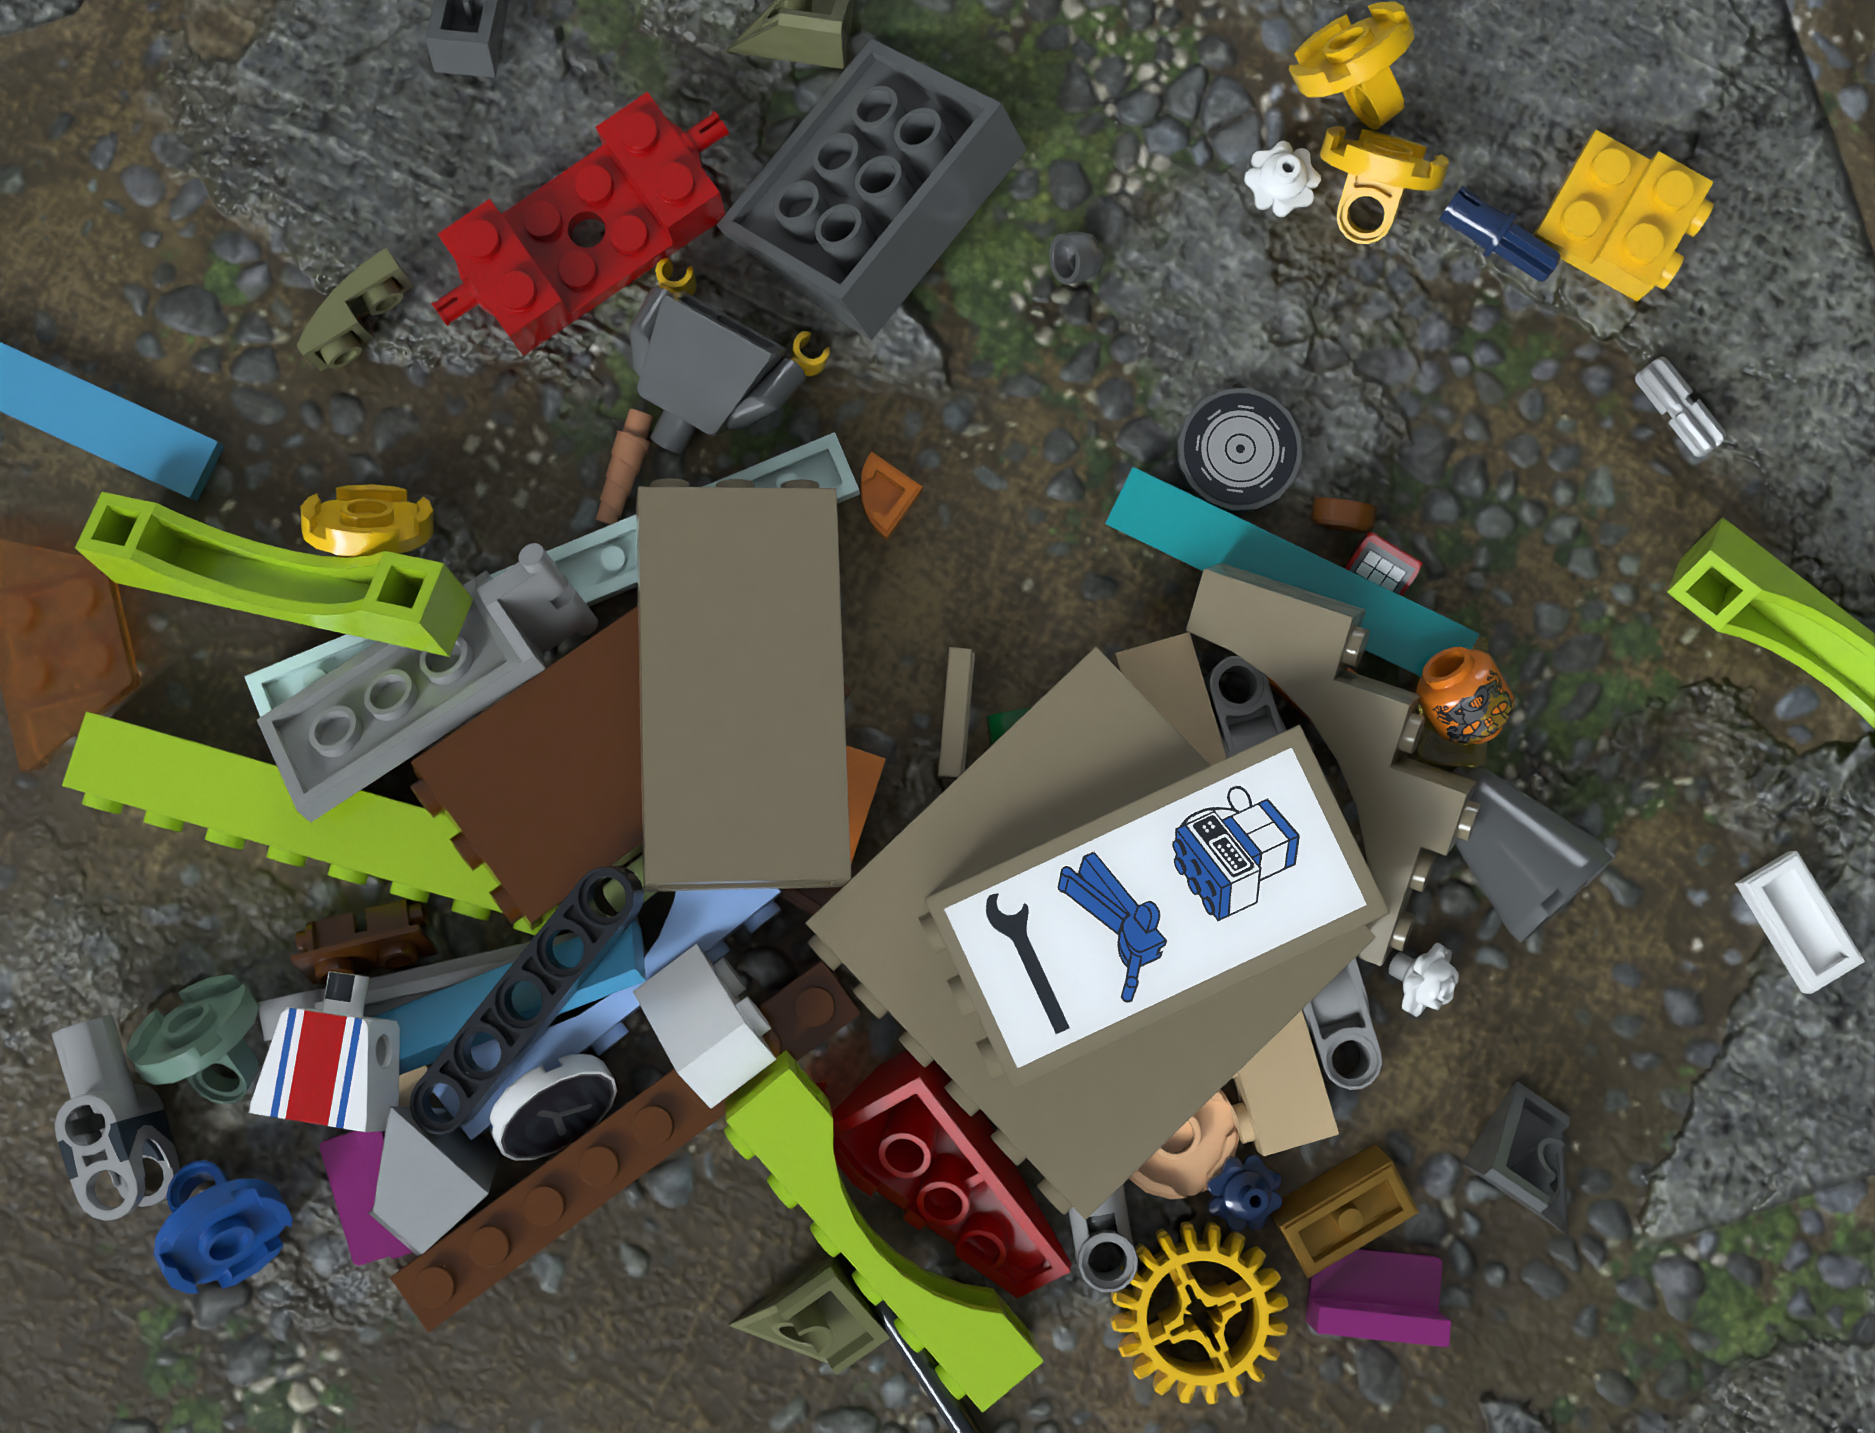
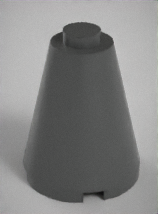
M1461 765L1451 772L1477 781L1471 801L1481 804V810L1469 841L1458 838L1455 845L1510 935L1512 934L1520 943L1527 940L1570 902L1571 898L1592 882L1616 858L1607 848V845L1483 766L1479 765L1469 772Z

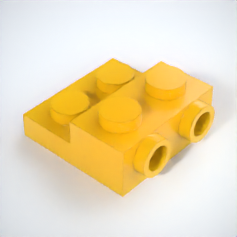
M1596 129L1586 141L1533 236L1558 251L1561 259L1638 302L1655 286L1662 290L1665 289L1683 263L1684 256L1675 250L1685 233L1694 237L1709 217L1714 203L1705 199V196L1711 188L1713 181L1660 151L1651 159H1648Z

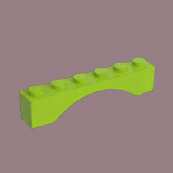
M101 492L75 546V549L113 582L447 657H450L473 601L467 590L448 567L441 562L388 551H382L370 556L349 558L291 551L222 531L186 517L158 503Z
M1722 517L1680 559L1667 593L1716 631L1745 639L1769 649L1799 666L1829 687L1875 729V633Z
M785 1050L776 1058L777 1060L755 1075L725 1100L726 1122L728 1123L723 1129L725 1135L745 1159L750 1160L756 1155L768 1168L771 1174L767 1177V1181L778 1198L788 1208L793 1209L799 1204L814 1222L809 1227L822 1248L832 1257H836L842 1252L856 1268L852 1273V1277L867 1299L874 1305H878L884 1300L898 1316L894 1320V1325L906 1343L917 1353L926 1348L938 1361L939 1365L935 1367V1371L950 1393L958 1400L967 1394L983 1413L1044 1362L1034 1335L993 1288L963 1284L929 1272L896 1252L869 1226L850 1199L836 1166L833 1152V1116L829 1099L788 1051Z

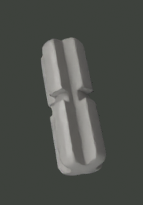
M1662 356L1655 359L1635 376L1636 383L1661 415L1668 412L1672 417L1668 422L1694 456L1701 457L1708 454L1726 439V431L1702 401L1698 399L1696 402H1693L1689 397L1693 390L1667 358Z

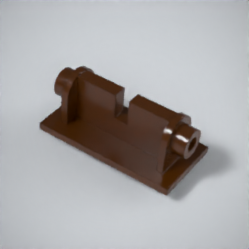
M405 898L365 909L367 931L359 933L357 917L353 912L307 922L305 930L295 933V941L299 953L290 956L291 962L313 985L318 983L327 985L329 971L355 975L379 968L387 970L405 969L416 964L420 958L438 954V949L421 928L429 925V916L425 903H412L411 899Z

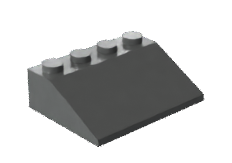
M871 38L719 221L717 226L722 233L827 314L872 340L1027 149L1002 103Z

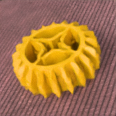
M1187 1221L1180 1224V1243L1173 1244L1172 1238L1162 1228L1155 1232L1156 1240L1162 1247V1250L1153 1256L1147 1246L1139 1243L1134 1248L1137 1256L1145 1265L1141 1271H1136L1133 1280L1130 1282V1284L1134 1285L1133 1290L1121 1289L1111 1293V1299L1114 1304L1128 1308L1130 1311L1117 1313L1110 1320L1114 1331L1132 1332L1124 1337L1117 1346L1123 1357H1132L1140 1354L1132 1367L1137 1378L1148 1377L1157 1370L1153 1381L1156 1393L1164 1395L1170 1390L1174 1382L1178 1380L1177 1393L1182 1403L1189 1404L1194 1397L1196 1386H1201L1207 1403L1215 1404L1218 1402L1219 1397L1217 1384L1225 1382L1234 1397L1241 1396L1243 1388L1236 1377L1247 1371L1253 1380L1260 1382L1265 1375L1255 1362L1259 1354L1268 1360L1276 1361L1280 1355L1279 1350L1271 1342L1267 1341L1266 1337L1267 1335H1286L1288 1326L1284 1321L1269 1316V1314L1287 1308L1288 1301L1282 1293L1267 1292L1277 1285L1281 1277L1274 1268H1265L1257 1271L1266 1257V1254L1258 1246L1248 1249L1241 1255L1245 1237L1237 1231L1231 1232L1222 1246H1220V1227L1213 1222L1207 1223L1204 1228L1202 1241H1197L1195 1229ZM1195 1261L1216 1262L1234 1270L1242 1279L1229 1286L1225 1281L1211 1286L1202 1285L1191 1274L1187 1263ZM1169 1273L1175 1289L1174 1299L1170 1306L1157 1313L1159 1320L1147 1325V1309L1150 1297L1160 1280ZM1186 1285L1189 1286L1197 1299H1201L1206 1307L1214 1306L1213 1310H1206L1210 1316L1206 1323L1212 1334L1211 1339H1209L1201 1325H1197L1192 1317L1183 1319L1184 1314H1192L1187 1307L1191 1300L1185 1289ZM1249 1300L1247 1325L1240 1339L1229 1350L1224 1337L1225 1325L1229 1318L1242 1311L1240 1304ZM1168 1339L1172 1344L1186 1339L1196 1340L1204 1346L1211 1360L1202 1362L1179 1360L1166 1354L1156 1345Z

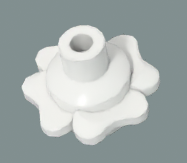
M1280 141L1271 150L1256 151L1251 159L1253 168L1246 172L1244 182L1254 192L1255 205L1258 209L1265 210L1272 206L1275 215L1285 217L1295 208L1308 207L1312 204L1314 195L1311 189L1317 188L1321 182V175L1312 167L1310 152L1307 149L1300 148L1293 152L1288 142Z
M1436 943L1428 953H1424L1415 959L1402 952L1395 955L1389 966V974L1403 981V1010L1417 1017L1424 1011L1426 1006L1439 1010L1441 1005L1447 1004L1453 999L1454 987L1459 981V973L1449 964L1452 956L1451 950Z

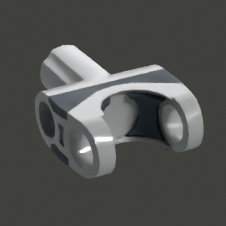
M113 1015L87 1020L52 1033L51 1035L71 1097L58 1111L55 1120V1133L66 1171L82 1209L93 1218L106 1221L124 1217L134 1211L137 1206H151L167 1199L168 1185L174 1175L180 1170L172 1132L163 1103L158 1094L149 1086L133 1083ZM146 1157L154 1159L163 1170L164 1180L162 1186L154 1194L144 1193V1177L146 1175L143 1158ZM105 1170L110 1174L114 1187H117L119 1193L125 1199L119 1207L105 1206L96 1195L95 1184L97 1178Z

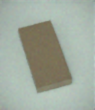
M949 647L938 773L939 780L955 781L965 772L975 657L972 649Z

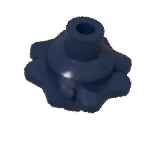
M1248 1154L1243 1162L1234 1156L1225 1158L1221 1171L1206 1182L1208 1191L1214 1195L1208 1202V1210L1211 1214L1223 1218L1232 1232H1241L1246 1227V1224L1255 1231L1262 1230L1268 1215L1279 1209L1282 1205V1197L1275 1192L1281 1184L1280 1175L1267 1169L1261 1158L1255 1154Z

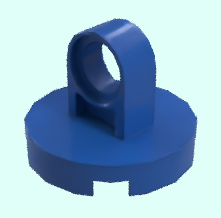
M206 1160L194 1161L180 1169L168 1185L166 1197L172 1214L166 1219L155 1237L153 1255L170 1287L187 1294L199 1293L196 1284L208 1283L214 1280L219 1281L222 1289L228 1288L259 1272L279 1254L284 1246L279 1235L285 1225L292 1227L293 1218L276 1186L261 1179L231 1180L214 1163ZM205 1181H215L216 1185L189 1199L192 1191L199 1184Z

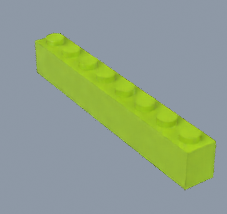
M87 711L85 713L62 784L63 787L84 792L81 804L121 814L123 806L126 804L146 810L143 822L157 827L182 832L185 822L208 828L205 840L216 844L243 850L247 839L268 845L269 849L266 857L282 863L305 867L307 858L310 857L331 863L328 875L341 880L366 885L368 876L372 875L393 881L389 893L400 897L427 903L430 892L454 899L451 911L489 921L492 910L502 913L489 894L498 884L483 865L472 871L449 840L459 832L445 813H441L433 819L424 807L361 789L313 822H310L296 810L280 771L275 764ZM521 918L514 923L513 929L536 935L547 921L532 931L524 919Z

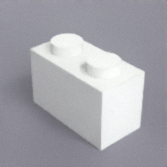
M695 944L636 988L633 993L676 1072L710 1108H713L777 1059L762 1036L771 1029L769 1023L748 996L743 1000H740L738 997L747 989L741 978L724 957L714 964L703 950Z

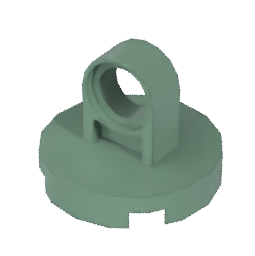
M230 974L210 977L186 987L178 992L184 1001L183 1004L173 1009L165 1017L156 1008L132 1034L126 1048L127 1056L135 1065V1069L140 1077L153 1085L174 1083L186 1078L202 1097L216 1103L231 1104L244 1097L258 1072L259 1062L243 1037L254 1024L259 1006L249 988L245 987L244 984L241 985L238 979ZM214 1063L225 1065L234 1070L239 1079L225 1078L216 1073L210 1065Z

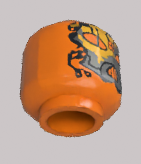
M1452 647L1437 653L1423 667L1422 676L1418 681L1416 694L1420 696L1419 703L1438 735L1442 739L1454 744H1480L1493 739L1500 733L1514 708V695L1494 660L1488 653L1477 649Z

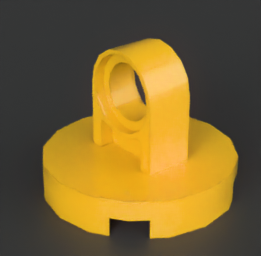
M1395 1L1378 2L1368 5L1372 17L1362 19L1354 24H1351L1347 14L1341 16L1308 38L1294 53L1299 64L1289 65V71L1299 92L1307 97H1325L1343 92L1353 113L1363 124L1373 130L1379 129L1404 109V98L1389 66L1406 52L1415 37L1414 26L1405 7Z
M1335 126L1327 128L1320 157L1331 166L1348 173L1337 211L1339 229L1347 239L1360 244H1370L1379 241L1392 227L1406 188L1434 191L1442 187L1449 166L1447 157L1442 154L1435 155L1434 160L1428 162L1423 160L1427 147L1421 144L1366 129L1361 130L1358 141L1344 139L1345 127ZM1362 196H1370L1382 204L1385 215L1383 223L1378 228L1363 230L1352 222L1350 206L1355 199Z
M374 484L347 485L336 488V500L321 503V499L318 498L316 493L308 497L300 506L301 528L304 540L316 549L336 554L337 557L370 556L382 551L398 554L409 552L426 544L434 534L433 508L430 501L422 497L421 500L417 501V504L408 502L407 490L399 487Z

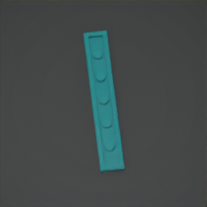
M1132 467L1105 523L1201 571L1213 565L1223 563L1366 609L1361 625L1362 628L1369 630V638L1365 650L1420 677L1422 676L1423 667L1434 655L1452 647L1472 649L1479 636V633L1135 467Z

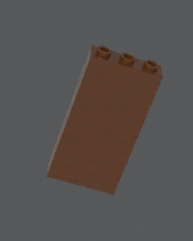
M638 606L411 762L415 774L420 779L410 786L412 791L433 819L444 812L459 833L450 838V842L472 871L483 865L498 884L489 894L512 925L523 918L533 931L551 917L579 880L590 870L611 865L622 866L643 851ZM844 682V703H845L846 700H847V698H848V696H849L850 693H851V690L849 689V687H848V686L846 685V683Z

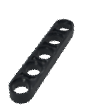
M604 866L590 870L579 880L414 1087L410 1097V1110L413 1119L420 1128L431 1134L442 1135L464 1127L475 1118L639 914L643 906L644 890L641 881L634 872L623 866ZM605 877H611L619 881L625 890V905L616 916L602 913L595 904L594 890L597 884ZM563 929L572 930L577 933L584 945L583 957L574 968L565 967L560 964L553 953V941L556 935ZM521 981L531 982L541 992L542 1008L533 1019L522 1017L513 1008L512 992ZM480 1032L489 1033L494 1036L500 1045V1060L492 1070L480 1067L472 1058L471 1043ZM438 1083L451 1086L458 1094L460 1100L459 1111L452 1120L440 1118L431 1107V1092Z

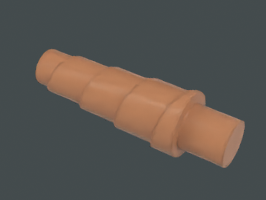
M629 409L623 431H617L611 450L612 457L605 475L607 478L600 497L601 503L595 520L612 525L621 518L627 497L631 494L635 478L639 475L644 457L648 453L651 444L646 439L654 418L653 416L638 410Z

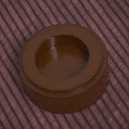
M1318 497L1314 498L1310 521L1313 522V525L1325 529L1350 533H1368L1374 530L1377 507L1358 501Z

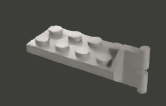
M532 543L525 546L519 554V562L495 578H492L487 571H484L463 585L473 598V601L450 657L377 641L257 719L296 810L308 821L313 822L545 670L544 653L575 633L588 635L596 629L598 625L597 617L574 587L568 584L567 578L540 544Z

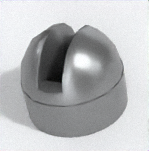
M1075 231L1058 234L1054 237L1050 245L1049 261L1052 272L1058 281L1063 284L1083 282L1098 273L1104 255L1100 248H1096L1098 241L1093 235Z

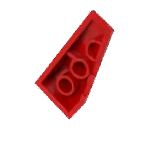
M906 1050L879 1065L832 1112L833 1152L838 1167L853 1185L870 1197L876 1191L904 1210L902 1219L919 1231L925 1225L955 1246V1255L1017 1299L1070 1273L1072 1268L1071 1261L1016 1166L990 1137L995 1130L985 1113L979 1109L971 1117L944 1088L952 1078L941 1066L933 1060L925 1068Z

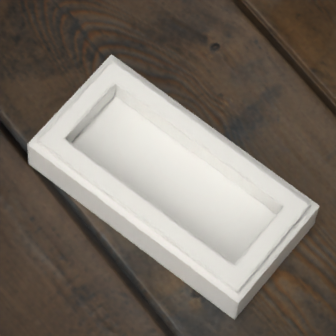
M1797 851L1786 852L1735 883L1802 993L1812 994L1865 962Z

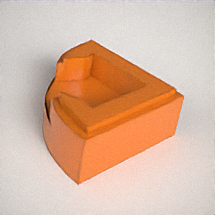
M871 451L861 473V501L871 526L882 538L888 541L923 492V486Z

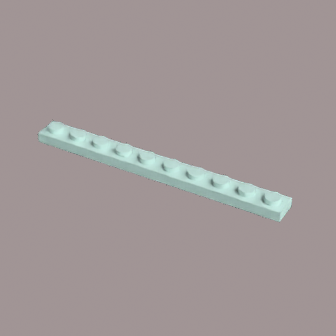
M835 432L703 486L716 487V484L723 480L744 479L752 481L755 484V488H781V484L786 481L804 479L818 482L819 488H836L837 504L860 495L858 485ZM636 515L546 551L567 578L568 584L574 587L588 607L638 587ZM510 567L493 573L490 576L495 578ZM346 634L244 676L260 717L377 641Z

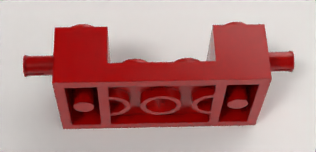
M647 91L595 127L603 144L602 146L501 214L491 199H488L439 232L437 235L455 259L460 279L463 282L436 302L431 303L447 327L479 304L484 311L498 320L524 356L655 267L661 259L668 258L718 224L726 214L719 190L702 168L699 154L723 137L730 135L726 125L720 120L719 115L713 111L711 115L686 132H683L680 127L665 117ZM594 219L605 225V235L597 245L584 248L572 242L573 230L580 222Z

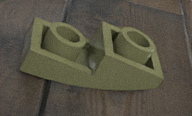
M387 247L350 273L329 294L305 327L297 347L302 355L318 370L322 371L327 367L332 369L339 368L355 360L362 353V346L374 339L361 318L368 314L379 315L391 310L403 299L402 293L414 287L403 267Z

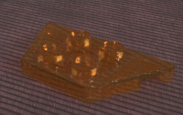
M0 539V685L20 772L33 773L43 769L49 764L46 759L71 737H78L86 711L101 715L109 706L118 705L141 685L118 584L113 582L84 556Z

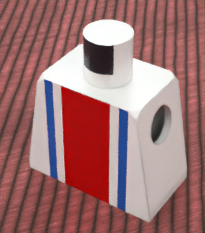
M329 971L322 1010L286 1007L280 1015L251 1100L249 1113L361 1132L386 1131L390 1106H399L400 1027L397 1021L363 1016L370 977Z

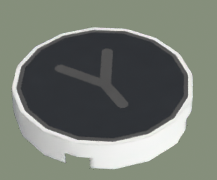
M569 1054L558 1059L562 1067L555 1068L547 1073L542 1066L534 1068L510 1085L493 1106L489 1118L493 1126L492 1130L489 1129L501 1154L514 1161L535 1160L564 1149L598 1125L612 1107L617 1093L615 1080L605 1063L593 1055Z

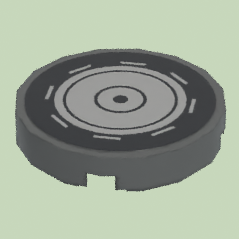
M1250 388L1223 389L1202 399L1185 418L1177 440V470L1187 490L1195 497L1230 513H1255L1275 503L1295 481L1303 458L1301 433L1291 413L1272 396Z

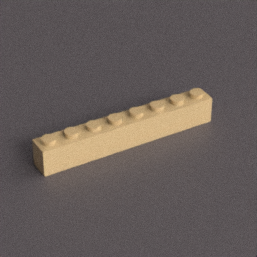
M1190 632L1117 652L1113 655L1110 662L1211 766L1227 759ZM1301 1010L1232 1077L1240 1103L1231 1106V1113L1242 1144L1252 1142L1253 1149L1263 1156L1339 1135L1304 1014Z

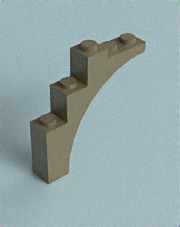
M1223 563L1205 568L1186 631L1231 650L1271 678L1310 718L1338 761L1357 808L1367 866L1390 912L1365 925L1376 938L1357 958L1381 966L1393 948L1403 952L1409 940L1416 915L1406 912L1413 889L1420 892L1424 891L1436 858L1435 855L1427 853L1426 849L1446 856L1458 838L1469 841L1481 810L1480 803L1471 801L1477 781L1402 756L1403 751L1413 754L1423 730L1425 717L1416 714L1420 696L1416 693L1347 671L1349 665L1354 667L1359 665L1366 649L1369 630L1361 627L1366 609Z

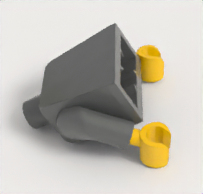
M670 258L661 259L657 263L655 271L659 287L652 288L649 291L629 328L633 369L640 377L637 393L664 409L650 438L659 446L678 454L685 453L696 428L713 436L726 432L729 429L745 430L778 411L803 384L806 376L817 375L823 371L830 354V348L827 347L818 358L809 359L805 357L800 349L804 348L809 342L811 332L802 331L793 342L790 359L783 358L787 348L693 296L697 284L692 266L687 268L686 275L681 280L669 281L668 279L673 272V264Z

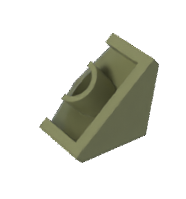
M774 0L724 52L844 69L855 0Z
M830 1255L728 1325L829 1364L836 1375L890 1338L838 1258Z

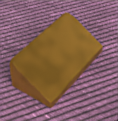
M1372 1145L1284 1196L1281 1207L1269 1215L1307 1278H1310L1415 1216L1419 1211L1392 1160L1377 1145Z

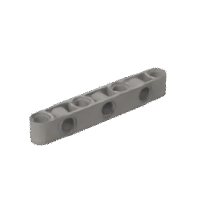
M1230 656L1219 662L1205 676V686L1227 758L1286 731L1281 716L1277 712L1267 676L1239 656ZM1233 671L1241 674L1246 679L1249 685V695L1244 703L1235 704L1227 701L1222 696L1219 690V680L1224 672ZM1356 958L1302 1009L1322 1078L1327 1082L1349 1090L1362 1089L1372 1084L1379 1075L1382 1065L1381 1051L1369 1015L1368 998ZM1352 1040L1360 1051L1359 1064L1348 1075H1339L1332 1064L1333 1052L1340 1043Z

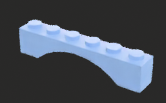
M785 890L676 891L673 905L660 935L644 958L646 981L695 944L715 964L731 951L724 940L743 925L752 934L781 911L774 900ZM644 982L609 995L576 1017L548 1026L475 1118L464 1127H461L470 1140L487 1132L489 1129L492 1130L493 1126L489 1118L493 1106L504 1091L526 1072L542 1066L547 1073L555 1068L562 1067L558 1060L562 1056L584 1054L590 1048L600 1056L627 1035L629 1030L622 1022L641 1008L633 991ZM493 1039L472 1047L471 1054L477 1065L484 1069L492 1070L500 1060L501 1049L498 1041ZM438 1083L434 1087L433 1092L453 1118H455L460 1106L458 1094L451 1086Z

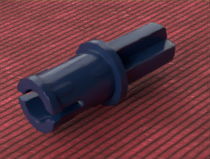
M1463 185L1439 218V221L1459 231L1485 249L1483 253L1485 257L1488 258L1492 252H1495L1537 281L1544 282L1547 280L1561 259L1558 251L1513 223L1518 216L1517 214L1512 212L1510 216L1506 215L1480 199L1479 196L1469 191Z

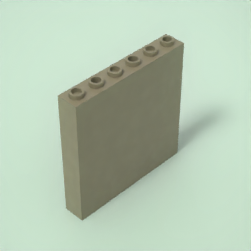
M1097 647L1085 656L806 922L815 933L807 943L832 970H835L843 963L860 981L853 989V992L865 1006L879 1019L889 1011L907 1030L898 1039L914 1058L925 1068L935 1060L952 1078L944 1087L951 1097L971 1117L981 1109L998 1127L990 1136L998 1147L1017 1166L1027 1158L1040 1171L1044 1178L1037 1184V1187L1063 1215L1074 1207L1085 1220L1376 938L1364 925L1012 1090L1006 1075L992 1080L976 1045V1042L988 1037L977 1012L963 1017L947 982V979L959 974L949 951L946 949L936 955L934 954L918 917L930 912L925 899L1211 766Z

